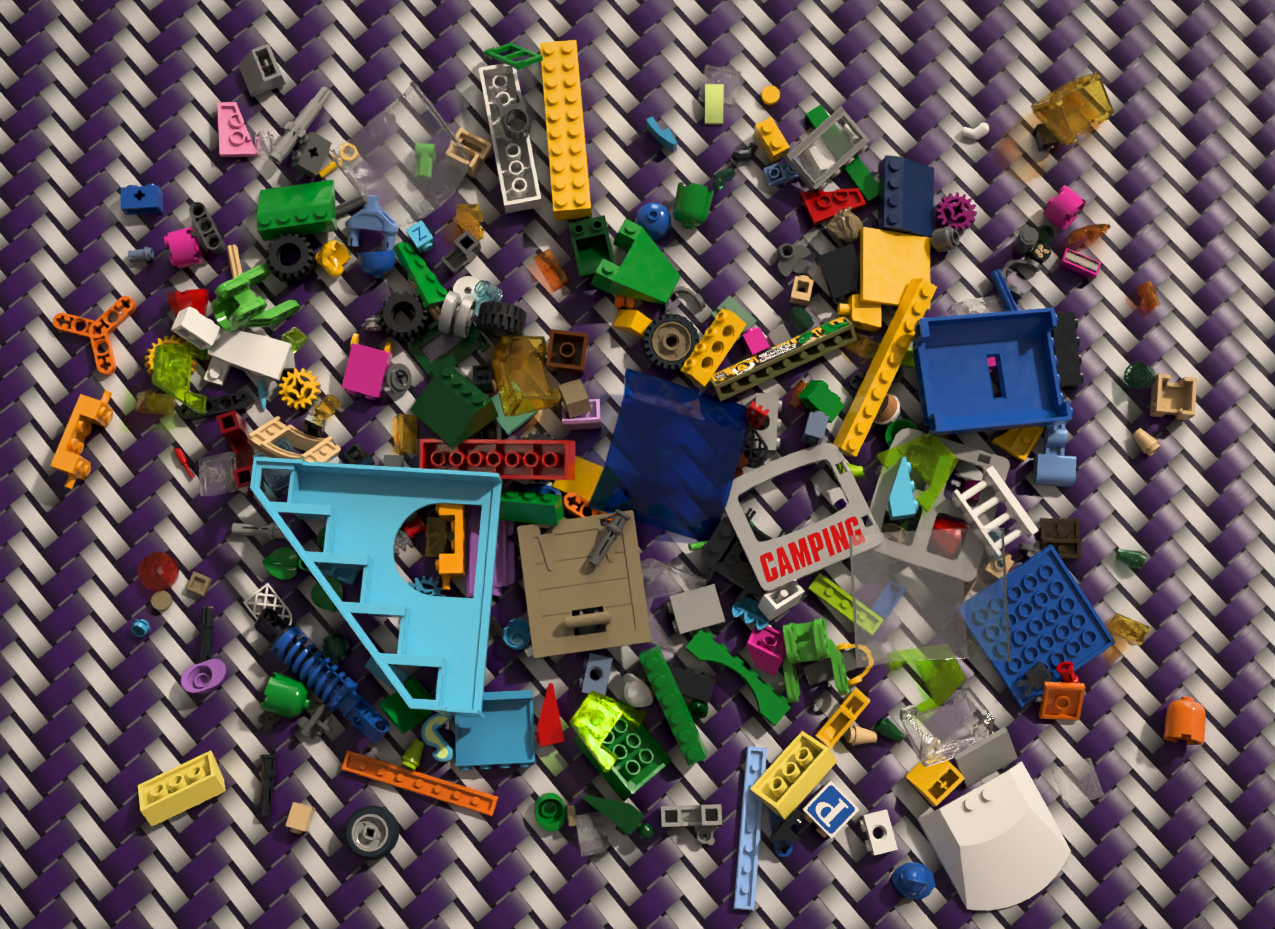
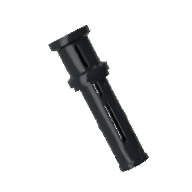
M260 754L262 767L259 775L262 777L259 815L272 816L274 777L277 775L275 766L278 755Z

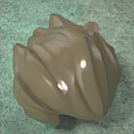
M851 206L847 209H839L838 213L834 214V217L827 224V229L836 238L844 240L846 245L854 244L860 240V229L863 227L859 217L851 213Z

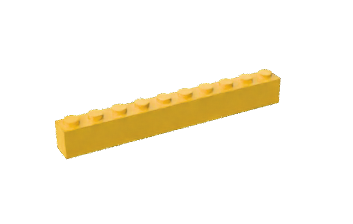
M923 278L911 279L833 442V445L837 446L845 456L857 457L916 333L914 331V324L920 318H923L937 289L935 285Z

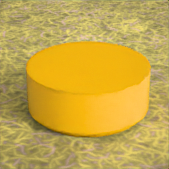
M767 86L762 90L761 99L766 105H774L779 101L780 92L775 86Z

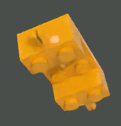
M104 390L101 400L82 394L78 398L50 465L69 476L64 486L66 488L73 489L76 479L85 480V477L91 471V462L79 454L84 449L86 436L92 430L91 424L94 423L107 427V424L112 421L113 409L108 406L112 393Z
M436 504V513H438L443 522L451 521V530L455 535V539L451 541V548L454 554H439V559H436V571H438L442 578V590H450V579L466 578V505Z

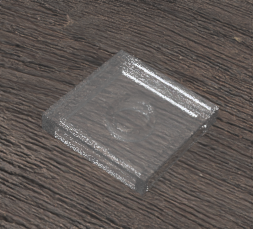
M705 65L698 101L705 102V84H724L723 106L734 108L741 71Z
M1091 758L1052 769L1065 808L1104 796Z

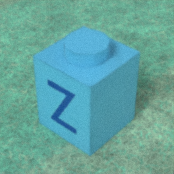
M422 220L406 229L408 237L419 253L423 251L428 252L435 245L433 236Z

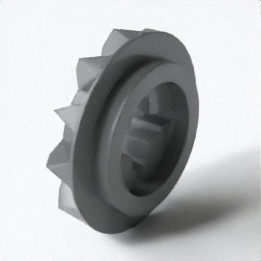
M401 363L390 365V368L386 370L387 376L384 378L388 383L386 386L391 389V392L397 394L405 393L410 388L412 382L409 369ZM398 375H402V376H400V378L398 379V382H395V379L397 378V376H398Z

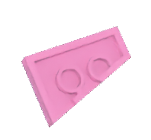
M217 103L220 157H258L237 103Z

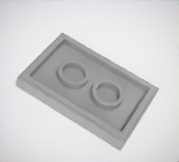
M1005 727L953 756L959 772L965 777L963 783L966 787L1017 759L1010 735Z

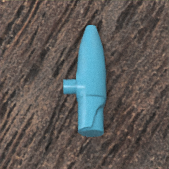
M261 380L257 381L258 397L262 409L265 410L266 396L269 394V390H265L264 381Z

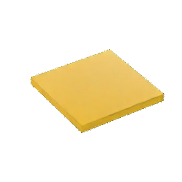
M867 227L860 229V301L898 307L911 279L923 278L930 282V237Z

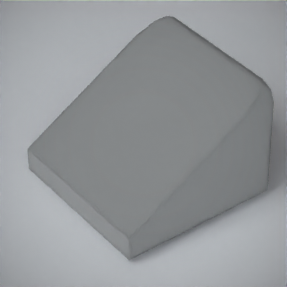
M783 324L767 335V339L773 347L791 339Z

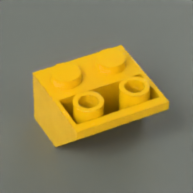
M934 749L905 776L932 806H937L965 779L948 760Z

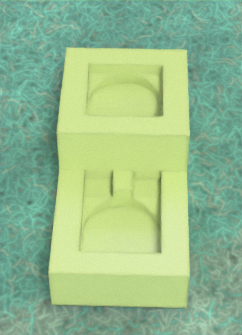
M705 84V125H723L724 84Z

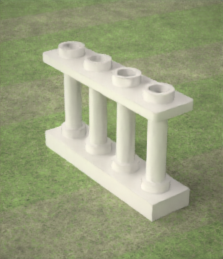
M991 466L983 473L984 480L962 494L955 490L951 494L953 497L951 500L957 508L960 507L963 511L965 521L968 524H972L975 528L974 533L977 538L985 542L987 552L992 557L994 556L998 559L1003 555L1000 550L1022 534L1027 535L1029 538L1039 530L995 468ZM987 486H992L996 492L995 496L972 510L966 500ZM997 503H1004L1007 507V512L986 526H983L977 517ZM1009 519H1015L1019 524L1018 528L995 543L989 532Z

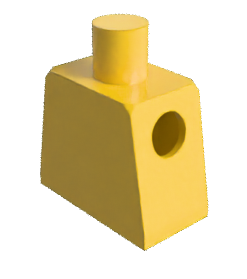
M860 294L851 295L847 299V304H838L837 314L847 315V319L855 328L876 332L881 328V304L860 301Z

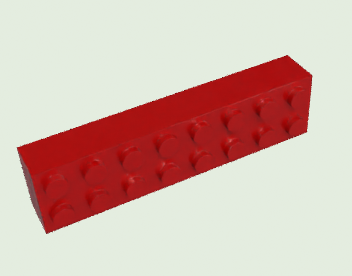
M420 439L419 468L499 473L501 479L575 480V441L466 439L454 449H451L441 439Z

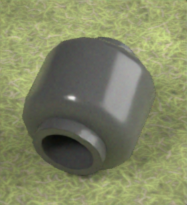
M950 226L935 229L930 238V244L939 253L954 250L959 243V234Z

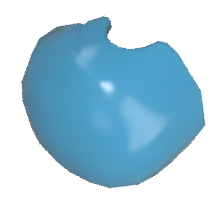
M521 618L512 619L509 625L503 629V641L508 648L517 651L526 648L530 644V626L526 620Z

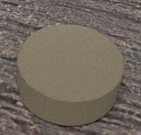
M157 591L151 598L153 607L161 611L169 609L173 601L172 596L166 591Z

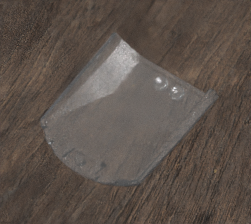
M413 81L405 93L348 141L328 152L364 201L368 202L369 195L379 196V206H382V210H385L398 226L423 219L447 202L460 186L471 160L470 155Z

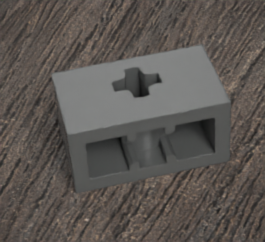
M310 132L302 136L300 140L301 146L294 153L291 166L305 175L313 177L318 175L332 143L315 132Z

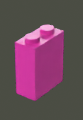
M352 343L341 388L347 389L346 393L357 395L358 392L363 393L365 398L376 400V397H382L386 383L384 378L387 376L386 370L390 367L393 353Z

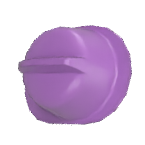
M210 659L190 666L181 676L182 687L190 693L206 694L224 679L226 666L219 659Z

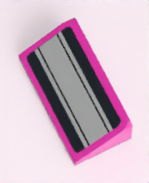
M1068 248L1065 249L1059 263L1060 266L1093 280L1097 276L1101 262Z

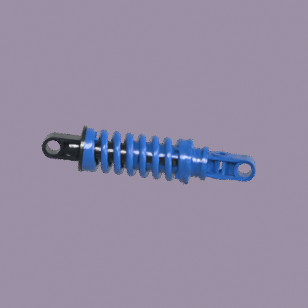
M269 608L263 609L254 627L257 632L271 643L268 650L277 656L278 659L284 660L285 666L292 667V672L299 674L301 681H307V687L314 689L316 696H322V702L327 703L326 705L331 712L340 710L343 713L342 716L347 718L354 727L358 728L370 742H380L390 728L389 722L365 700V697L359 696L356 692L359 685L350 677H347L344 681L346 673L340 672L337 674L338 666L334 664L330 667L331 659L329 657L322 659V650H318L313 655L312 652L316 648V644L311 643L307 647L304 646L308 642L309 637H301L304 633L298 628L296 623L288 625L274 610Z

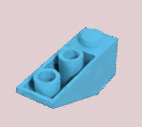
M903 457L900 462L887 500L890 521L912 518L915 516L916 511H918L917 500L913 499L912 493L915 492L914 482L910 481L909 477L911 464L907 462L906 457Z

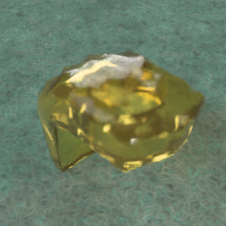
M327 394L319 405L314 406L315 413L323 419H328L338 410L341 402L337 397Z

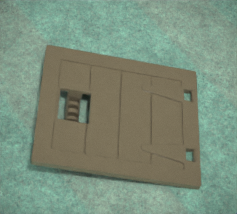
M632 510L622 511L630 516L631 519L630 521L627 520L621 530L622 534L617 535L599 567L590 563L588 559H590L607 530V526H601L600 520L613 519L616 513L561 520L558 526L530 524L517 527L534 658L651 642L634 512ZM552 527V533L541 535L540 528ZM603 607L604 611L572 616V611ZM599 624L606 626V632L575 636L574 629L577 627Z

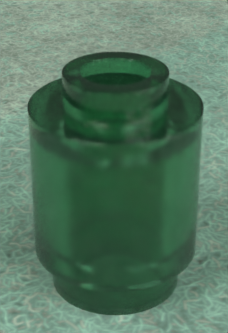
M795 306L788 312L790 315L788 320L803 333L815 325L812 316L802 306L799 308Z

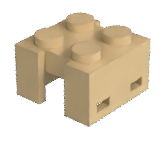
M1158 374L1152 379L1150 416L1163 417L1169 414L1175 415V419L1189 420L1195 416L1197 378L1184 377L1177 383H1170L1171 375Z

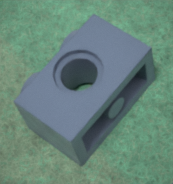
M820 411L809 413L801 442L815 446L821 444L829 419L828 416H825V413Z
M592 653L589 654V658L585 657L583 669H586L585 677L581 676L579 688L582 689L583 694L605 698L613 658ZM593 670L600 671L601 677L599 680L594 681L590 678V673Z

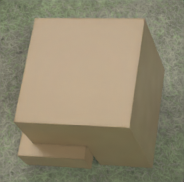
M460 127L446 153L450 166L475 178L493 145Z

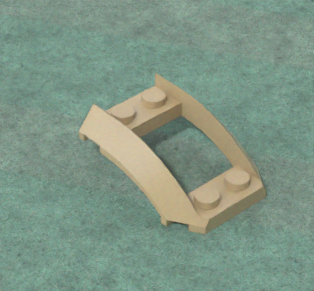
M279 416L247 436L248 444L270 458L300 459L305 462L328 463L337 457L341 451L338 444L335 446L332 442L333 437L318 438L298 430L291 424L286 426L280 422L281 418ZM281 439L288 445L307 452L304 454L288 452L273 445V443Z

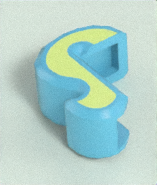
M436 713L423 724L421 735L427 745L437 748L432 753L433 757L437 761L448 762L452 759L454 750L438 732V729L453 717Z

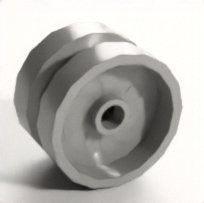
M449 291L441 309L438 330L450 333L454 328L455 336L466 338L473 322L477 303L476 298L465 296L461 301L460 293Z

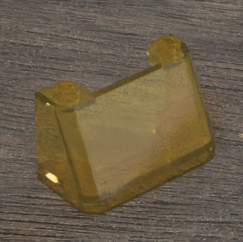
M1099 72L1068 81L1031 105L1033 114L1061 144L1066 143V146L1077 142L1078 132L1093 122L1103 123L1108 120V116L1114 113Z
M502 335L493 350L491 362L504 416H518L555 407L560 402L561 394L556 387L550 388L543 362L548 352V345L545 342L544 336Z

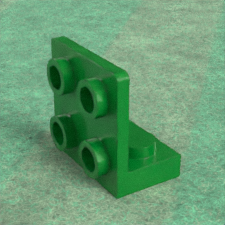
M415 676L408 679L403 685L413 699L434 700ZM398 691L378 704L401 734H405L429 718L434 712L433 710L410 709Z

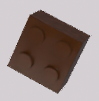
M551 329L546 360L547 372L584 376L589 334Z

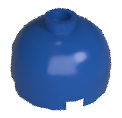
M656 202L647 203L640 207L635 216V223L642 226L653 241L664 238L671 228V215L662 204Z
M394 250L357 253L359 267L365 274L373 275V279L384 278V274L391 272L394 268Z

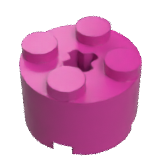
M1066 185L1060 189L1059 195L1056 198L1052 197L1047 202V208L1042 214L1061 231L1068 228L1075 221L1079 210L1082 211L1087 201Z
M192 227L169 232L168 236L164 237L167 248L170 247L172 253L169 255L171 264L173 266L176 265L179 269L203 263V260L199 259L202 256L197 236H192L191 234L194 231Z

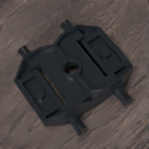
M749 508L745 516L757 541L763 542L773 539L750 524L756 511H752ZM724 517L701 551L709 567L702 579L710 583L713 576L719 574L741 589L735 601L742 605L747 596H763L767 591L762 590L756 576L751 583L749 582L754 572L749 562H743L740 559V555L744 551L738 539L722 563H719L736 537L729 518ZM782 529L777 538L781 537L785 530Z

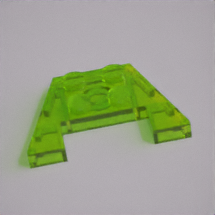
M191 343L165 344L155 347L152 383L198 414L205 413L207 396L189 391L192 357L204 361L208 360L210 355L207 348L200 350Z
M930 433L876 455V458L887 470L899 459L906 457L907 462H910L912 468L930 486L915 499L927 513L932 508L959 461L937 436H931Z
M948 643L886 653L894 669L913 661L932 697L914 706L922 722L926 721L967 679Z
M592 690L572 716L569 723L604 772L607 773L618 759L617 755L602 744L620 717L637 729L648 713L643 710H635L628 704L623 705L615 702V699Z

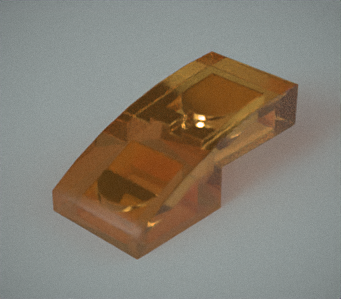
M1109 224L1085 226L1071 232L1067 240L1072 244L1087 236L1091 242L1106 234L1111 226Z
M550 249L533 258L553 292L570 283Z

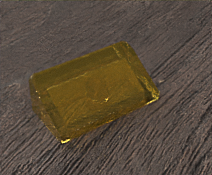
M405 414L394 416V454L417 453L416 416Z

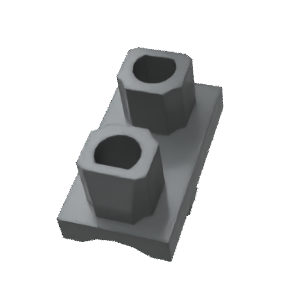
M313 701L308 710L314 713L310 720L303 716L297 723L302 730L301 733L311 739L316 734L321 736L324 730L328 732L332 730L328 726L332 720L329 717L332 713L329 707L324 703Z

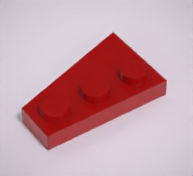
M859 188L836 189V191L824 192V190H819L815 193L800 192V197L814 226L831 220L834 214L838 213L839 209L843 210L851 206V212L866 207V202Z

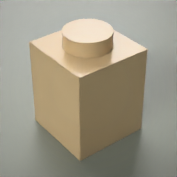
M293 802L285 826L291 827L290 831L297 834H302V831H308L316 808Z

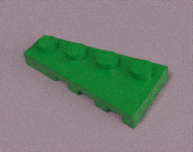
M409 242L397 243L393 250L402 267L407 268L409 280L414 281L417 287L415 289L417 295L422 296L424 300L422 303L424 308L443 305L447 295L446 289L441 286L436 276L426 266L425 261L417 254L413 245Z

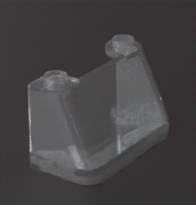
M970 687L956 690L952 695L951 703L919 713V710L914 705L905 706L900 709V720L918 760L925 767L953 759L954 755L992 734L995 718Z

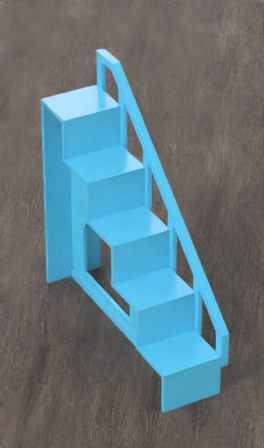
M254 457L250 484L251 490L408 707L418 710H433L443 716L485 719V714L482 713L501 491L505 490V485L499 473L305 462L300 459ZM262 469L291 470L287 503L270 502L260 489ZM433 504L482 506L473 598L426 595L410 587L400 576L394 560L395 539L402 524L417 510ZM279 513H293L299 519L327 521L323 552L305 551ZM314 562L331 563L334 567L363 569L360 603L342 602ZM351 613L401 618L397 654L379 653ZM388 664L438 668L436 700L413 699Z

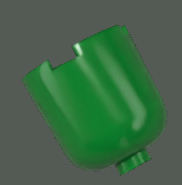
M684 182L678 183L673 208L674 219L686 229H693V226L703 225L709 214L714 195L713 190L708 192V187L700 184L690 183V186H684Z
M273 672V677H270L264 695H266L264 703L261 702L260 710L287 718L299 716L303 709L307 710L311 700L307 698L308 689L306 685L295 679Z

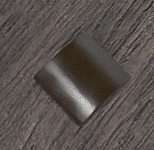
M1040 518V550L1052 544L1060 558L1081 559L1080 519Z

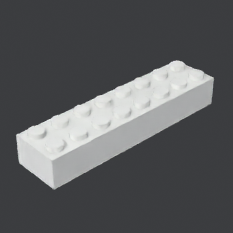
M504 63L479 68L505 211L506 213L542 207L529 133L528 137L519 142L518 140L513 141L509 139L503 130V124L501 123L494 100L496 97L501 98L503 107L517 103L515 93L520 90L517 70ZM519 119L512 120L508 124V127L514 131L522 130L526 126V123Z

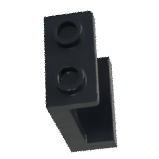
M853 243L817 256L814 259L816 265L820 266L831 295L829 297L830 301L836 299V302L847 298L846 295L852 292L853 295L860 294V262Z

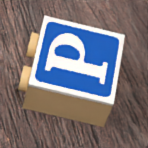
M828 781L801 808L804 812L802 814L803 818L810 824L814 822L818 827L816 831L823 838L827 836L831 839L859 811L831 781Z

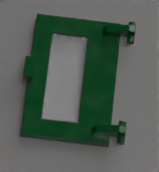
M437 320L427 326L429 328L428 332L407 346L431 380L447 366L455 367L479 349L483 348L480 351L484 353L491 348L490 344L486 346L488 344L487 340L473 322L466 338L455 336L454 328L450 333L439 331V322Z

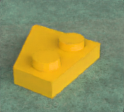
M1039 426L1010 429L1003 435L995 438L992 443L1024 462L1044 429Z

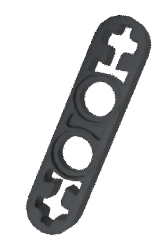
M242 391L186 402L180 406L179 415L186 421H193L218 416L233 410L236 412L245 411L253 407L254 398L250 393ZM245 396L247 399H249V401H246V405H244L242 402L235 404L234 398L237 402L242 401L243 397ZM224 400L231 401V406L228 409H222L221 403ZM207 403L212 404V410L204 413L202 407ZM198 405V411L200 414H198L196 411L190 412V416L184 413L187 411V408H190L191 410H197L196 406Z

